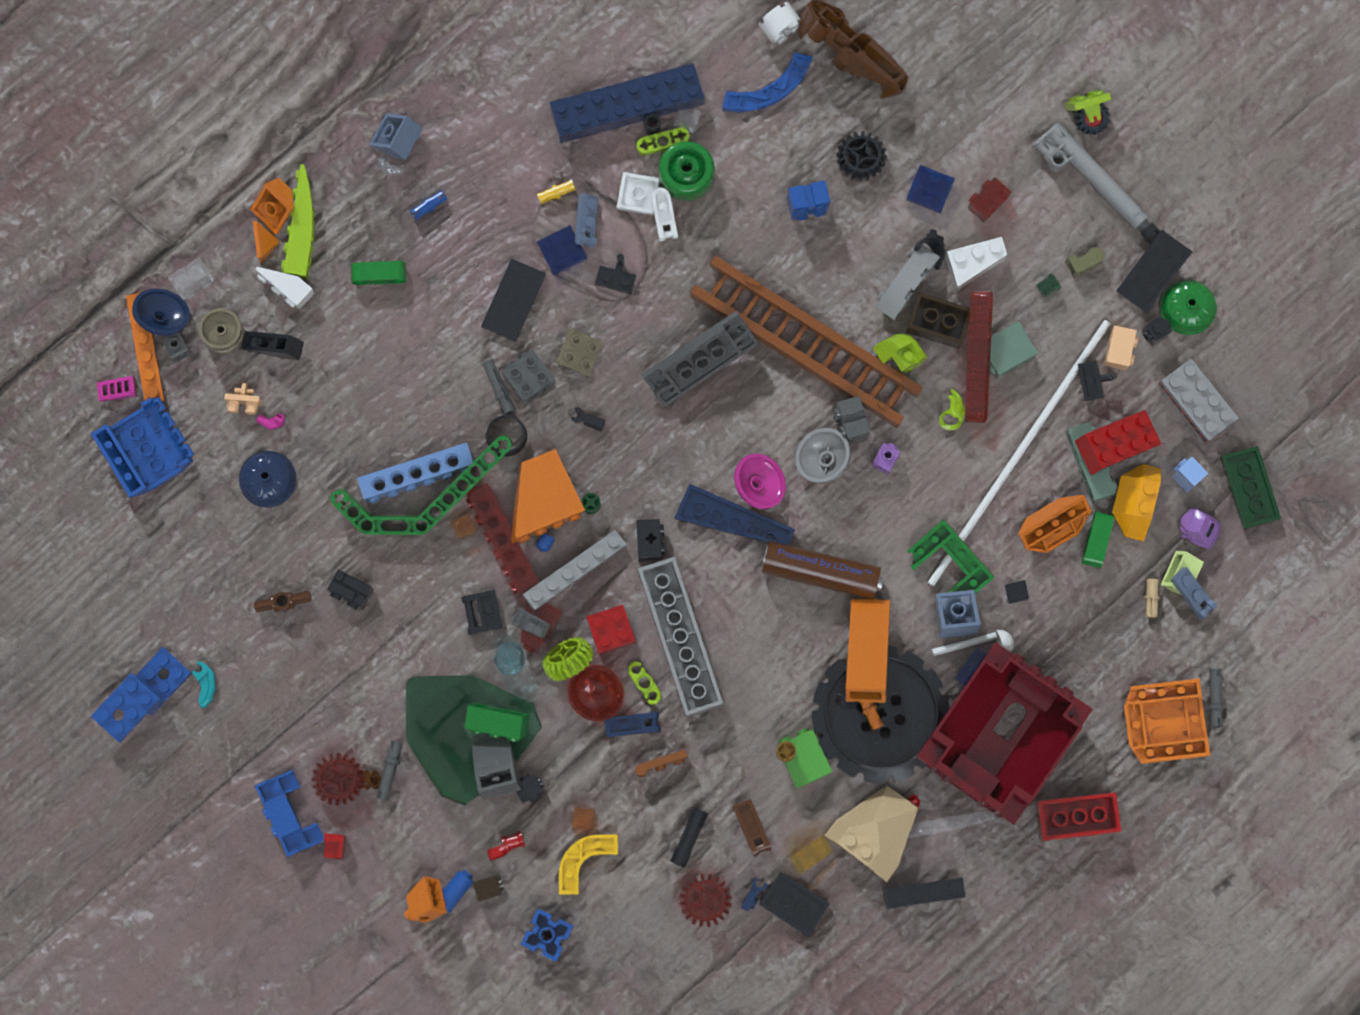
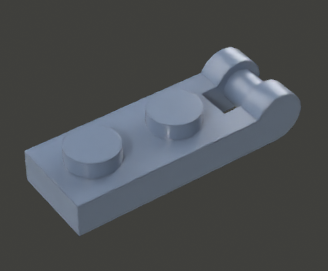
M585 193L578 195L575 243L578 245L586 244L590 248H594L597 244L595 233L598 197Z
M1182 567L1171 579V582L1201 620H1205L1208 617V613L1217 607L1216 603L1209 598L1187 567Z

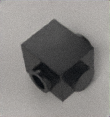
M1162 316L1148 323L1142 329L1145 340L1151 346L1167 338L1172 331L1170 330V323L1168 320H1164Z
M526 774L519 778L521 790L516 792L523 804L529 801L534 803L542 798L541 794L544 793L542 788L545 786L540 777L535 778L534 774L532 776Z

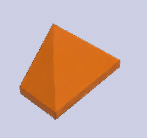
M253 221L257 258L259 262H264L280 241L257 221Z

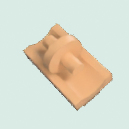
M243 383L241 388H235L234 393L237 394L225 393L227 411L229 413H239V405L245 404V413L256 415L258 406H262L260 396H250L254 395V389H248L247 383Z

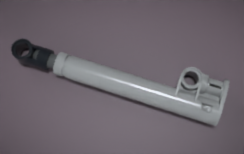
M1059 122L1032 145L1033 149H1037L1043 155V159L1048 163V167L1054 172L1061 171L1071 162L1112 207L1130 223L1134 230L1138 228L1141 231L1140 235L1151 245L1160 230L1153 222L1150 224L1147 221L1149 217L1145 212H1142V209ZM1059 158L1062 163L1056 164L1053 159Z

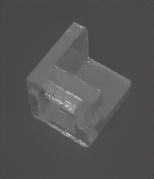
M693 109V113L679 110L677 119L674 122V128L683 127L688 132L696 134L701 110Z

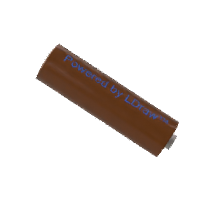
M769 541L762 565L763 574L867 599H874L876 590L881 591L883 578H880L881 567L774 541Z

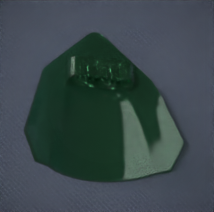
M475 676L411 677L406 683L407 743L443 798L465 806L480 796L475 778L472 745L496 739L490 737L488 733L475 734L471 733L470 729H465L468 705L479 703L529 714L526 737L518 742L511 741L515 762L526 751L535 736L542 729L533 703Z

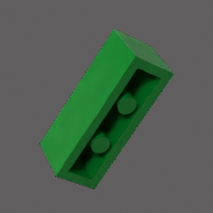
M472 703L467 707L465 729H470L471 733L482 734L484 732L493 738L503 736L507 737L508 741L518 742L526 737L529 714Z

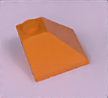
M278 177L265 183L250 208L275 235L280 232L294 209L292 189Z

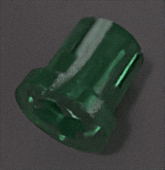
M1049 273L1047 278L1036 284L1043 297L1056 289H1061L1060 283L1052 273Z

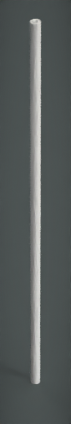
M1104 320L960 533L959 537L963 541L966 540L1079 372L1078 364L1085 363L1110 326L1108 321ZM948 553L927 582L933 587L952 560Z

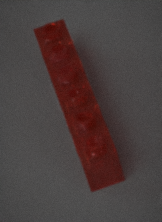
M485 483L468 492L466 502L470 510L475 509L477 515L474 517L479 527L483 525L486 532L483 535L488 543L492 542L495 548L492 552L496 560L501 559L503 563L501 569L505 577L510 576L512 580L510 587L514 594L518 593L521 597L528 590L536 586L539 581L519 543H512V529L488 483ZM482 503L490 505L487 511L483 512L479 509ZM497 520L499 522L496 528L488 527L489 521ZM501 536L507 538V542L504 545L497 544V539ZM507 554H515L516 559L513 562L506 561ZM523 570L525 575L523 578L517 579L514 577L515 572Z

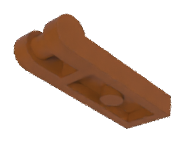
M686 749L639 764L635 768L636 775L644 777L647 771L655 769L656 772L667 769L666 765L674 763V766L683 764L685 759L688 758Z

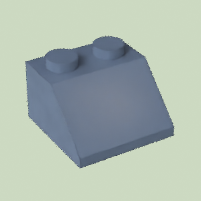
M386 113L369 145L393 158L406 160L411 153L414 143L420 137V132L423 128L408 116Z
M974 590L938 593L935 595L936 622L939 638L978 634L981 624Z

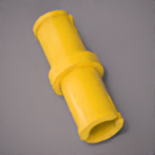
M571 179L557 186L552 185V188L537 193L542 205L555 198L558 200L561 198L560 196L576 191Z

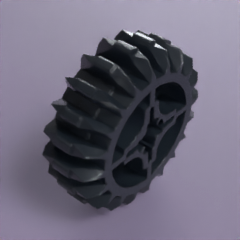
M856 131L853 137L848 134L847 140L842 139V145H839L837 148L840 151L836 153V157L840 158L837 160V164L841 165L840 171L846 170L845 176L852 174V180L857 176L859 177V182L862 181V177H865L866 181H868L870 175L875 178L876 172L881 173V167H885L886 163L884 160L887 159V155L884 153L886 148H881L883 146L882 141L877 143V136L873 139L871 138V132L868 133V136H864V131H861L860 136H858ZM856 144H863L860 148H850ZM868 146L874 150L876 157L869 153ZM865 150L863 159L858 163L860 154ZM846 155H849L855 161V166L849 163ZM865 164L871 165V164H873V165H872L871 167H869V168L860 169L862 165H865Z

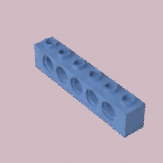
M463 443L358 477L357 480L364 501L373 504L379 502L380 498L385 496L392 498L399 495L398 492L404 490L406 492L414 491L419 485L429 486L434 484L435 480L441 478L443 480L451 479L454 477L453 474L462 473L473 462L468 444ZM451 459L459 461L455 467L448 465ZM432 465H439L440 470L433 473L430 471ZM419 470L422 472L421 477L413 478L412 473ZM397 476L404 478L403 482L399 485L394 484V479ZM383 482L385 483L384 489L376 490V484Z

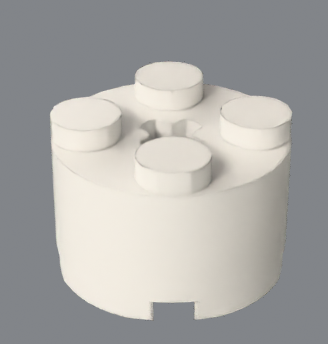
M784 2L785 6L782 8L778 5L763 17V24L761 22L758 24L772 43L777 42L778 45L787 40L786 36L788 34L797 32L801 22V18L788 2Z

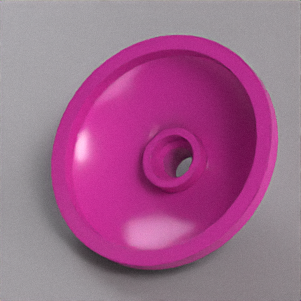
M750 454L741 459L735 468L734 482L741 498L750 506L757 509H770L781 502L785 494L786 482L781 468L773 459L763 454Z

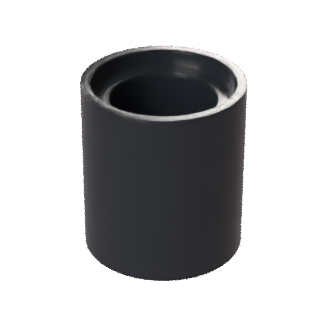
M655 113L646 115L644 118L645 132L649 135L659 133L661 129L660 117ZM654 121L657 123V126L649 127L647 124Z

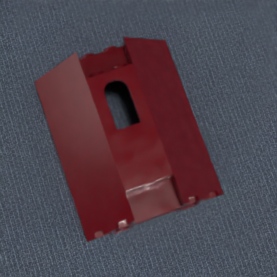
M995 642L925 743L917 758L925 763L932 772L942 777V781L949 782L975 800L978 806L981 808L985 807L989 812L1015 825L1070 747L1093 709L1073 696L1074 692L1072 690L1057 685L1058 681L1056 679L1041 674L1042 670L1033 664L1030 666L1025 663L1026 659L1017 653L1015 655ZM1018 703L1025 708L1026 716L1008 742L992 730L1011 704Z

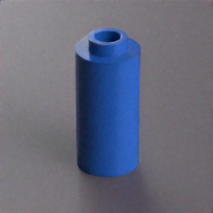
M465 869L462 872L458 870L442 890L448 913L453 910L473 884L471 880L473 876Z

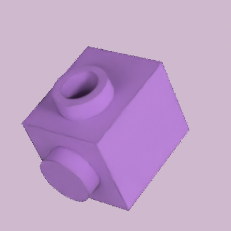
M883 443L871 466L888 475L901 452L898 451V447L895 445Z

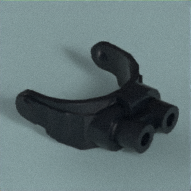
M931 229L926 237L918 241L914 246V250L918 251L921 245L925 243L940 257L934 266L935 270L940 269L945 258L944 237L939 236L935 229Z

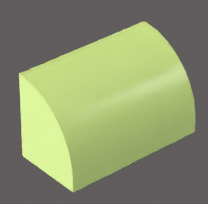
M1176 551L1161 586L1180 594L1171 582V579L1182 567H1187L1195 579H1197L1204 562L1188 552Z

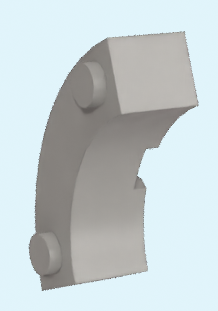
M921 245L918 251H915L914 248L908 255L910 259L903 266L886 291L883 290L877 298L879 302L876 308L893 320L902 312L914 294L911 290L915 291L940 258L924 245Z

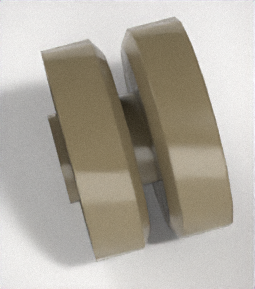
M224 308L213 309L206 313L200 321V337L214 353L221 355L231 354L242 345L245 337L244 327L232 311Z

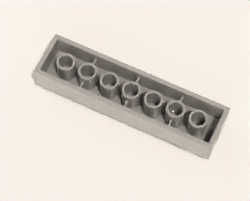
M675 557L638 568V574L685 717L694 716L723 706V701Z

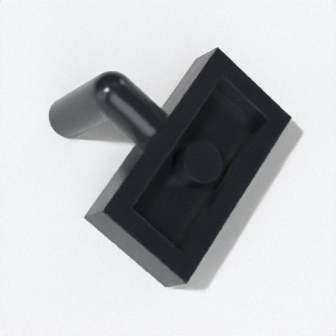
M618 254L615 269L604 266L599 267L595 285L632 294L636 275L622 271L624 255Z
M1098 360L1078 364L1084 400L1104 398L1102 382L1115 380L1117 374L1112 372L1100 375Z

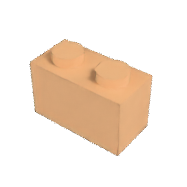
M1114 325L1110 333L1104 366L1126 371L1129 366L1133 365L1135 355L1132 354L1133 347L1136 348L1138 343L1137 330Z

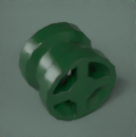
M587 493L582 498L581 503L585 509L584 512L595 514L599 511L601 506L600 498L596 494Z

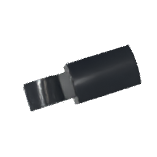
M575 408V411L580 413L581 416L579 418L572 417L571 420L574 423L582 422L583 425L602 432L606 422L605 419L590 413L585 414L581 408Z

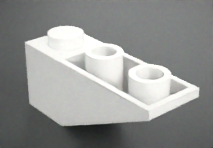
M261 267L255 268L258 273L257 277L264 284L268 282L272 286L270 289L278 296L282 294L286 298L284 301L291 308L295 306L300 310L315 294L313 289L298 276Z

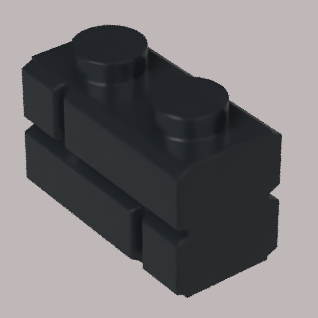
M339 569L327 588L331 592L330 596L338 601L341 598L348 601L346 605L355 610L358 607L364 609L374 590L373 587Z

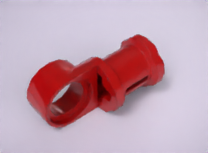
M519 830L517 834L508 837L502 836L503 845L487 850V854L491 861L505 856L512 849L526 847L521 831Z

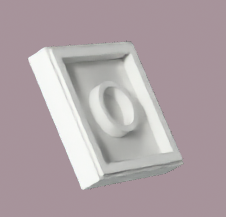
M623 172L616 209L653 216L651 195L655 189L659 188V178Z

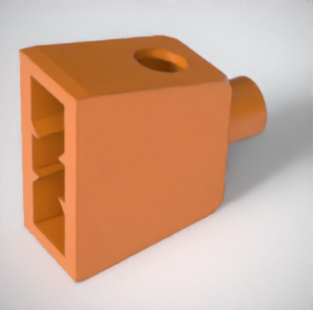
M424 876L407 894L408 909L405 910L404 915L410 921L428 923L447 912L440 879Z

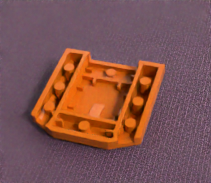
M1200 678L1131 686L1124 705L1129 747L1141 764L1210 756Z

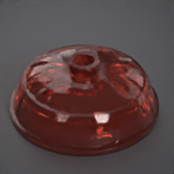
M593 664L585 667L584 671H580L579 674L570 678L567 686L568 700L574 711L581 717L590 721H604L615 716L621 709L625 697L624 687L618 675L611 669ZM597 685H601L603 690H599Z

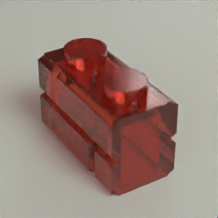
M994 178L992 181L988 179L981 187L983 190L979 194L974 193L968 200L970 202L968 209L984 223L1011 195V191L997 178Z

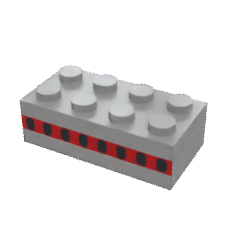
M1192 359L1181 365L1157 385L1204 445L1239 419Z

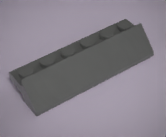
M735 311L644 372L642 377L653 390L661 404L666 407L759 343L745 321Z

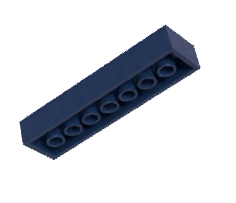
M692 63L551 101L550 109L561 144L642 122L646 115L650 113H655L660 117L704 105V95L695 65Z

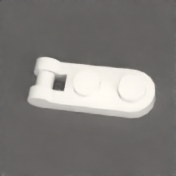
M657 188L653 191L651 200L659 242L665 241L667 238L677 239L678 234L670 194L665 188ZM670 225V230L664 231L663 226Z

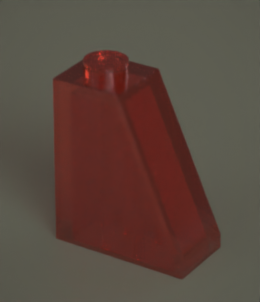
M528 603L526 604V611L551 625L544 639L522 630L521 643L524 644L522 648L531 654L533 651L538 654L563 616L561 611L549 603L544 604L536 611H533Z

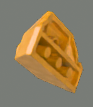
M1141 464L1121 475L1112 514L1124 537L1144 542L1159 492L1161 468Z

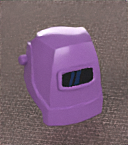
M1195 507L1189 509L1180 520L1182 538H1186L1197 546L1211 549L1219 536L1221 528L1220 523L1216 519Z

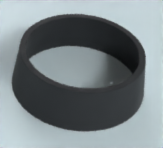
M501 415L490 422L486 430V443L488 446L491 444L488 433L490 426L495 421L501 418L517 420L522 427L523 437L517 447L509 450L503 456L510 457L518 454L526 445L527 430L524 424L516 417Z

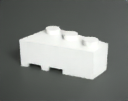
M1002 237L947 251L945 259L955 292L1005 260L1007 252Z

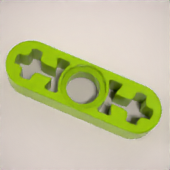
M679 127L645 136L637 141V151L643 156L663 152L671 145L682 142L680 138H677L679 133H682L683 136L686 135L683 141H689L690 135L686 128ZM670 135H673V138H676V139H674V143H673V144L671 143L672 140H671V136H670ZM665 137L669 142L666 146H660L658 139ZM652 140H655L656 148H653V145H651ZM642 143H646V145H650V146H648V150H644V148H640V147H642Z

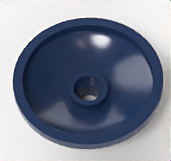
M165 289L145 290L135 298L132 305V314L138 325L156 335L169 336L181 332L187 326L190 317L186 302L177 294Z

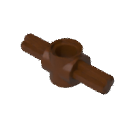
M291 591L278 592L275 595H271L270 599L254 602V608L257 613L273 609L275 612H286L293 609L294 605L311 602L312 597L310 591L292 594ZM282 597L288 599L285 606L278 605V601Z

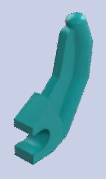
M197 661L196 664L200 665L202 670L200 672L193 670L192 674L201 687L198 700L199 706L205 709L212 702L216 691L215 673L207 664Z

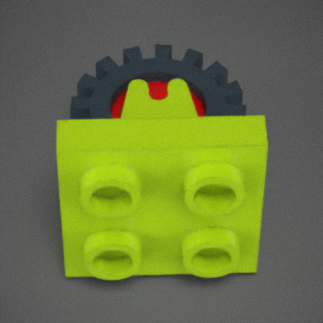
M1093 90L1087 92L1088 96L1077 95L1069 98L1070 101L1065 103L1066 110L1075 111L1076 116H1074V119H1076V122L1074 123L1078 126L1077 129L1085 134L1097 135L1102 133L1104 128L1107 129V123H1110V119H1108L1110 113H1108L1109 109L1104 106L1103 102L1111 100L1110 93L1103 92V90Z

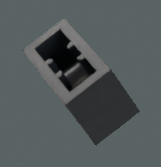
M660 519L637 520L638 561L661 560V555H665V543H661L660 536H664V524H660ZM649 536H653V539H656L653 541V544H649V541H647Z

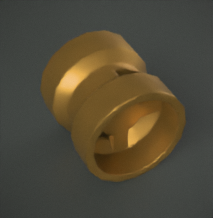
M784 741L778 745L776 756L780 761L789 762L795 757L796 747L793 743Z

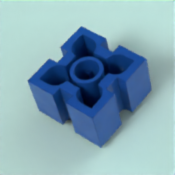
M825 180L810 183V185L806 186L800 185L788 188L787 203L791 220L802 221L808 218L807 215L812 214L815 217L826 215L829 211L830 198Z
M537 909L531 921L535 925L533 931L527 930L520 945L535 952L537 948L544 950L543 956L557 962L563 950V947L559 945L562 939L568 940L574 926L561 919L556 923L551 920L553 915ZM551 930L552 939L545 941L542 933Z

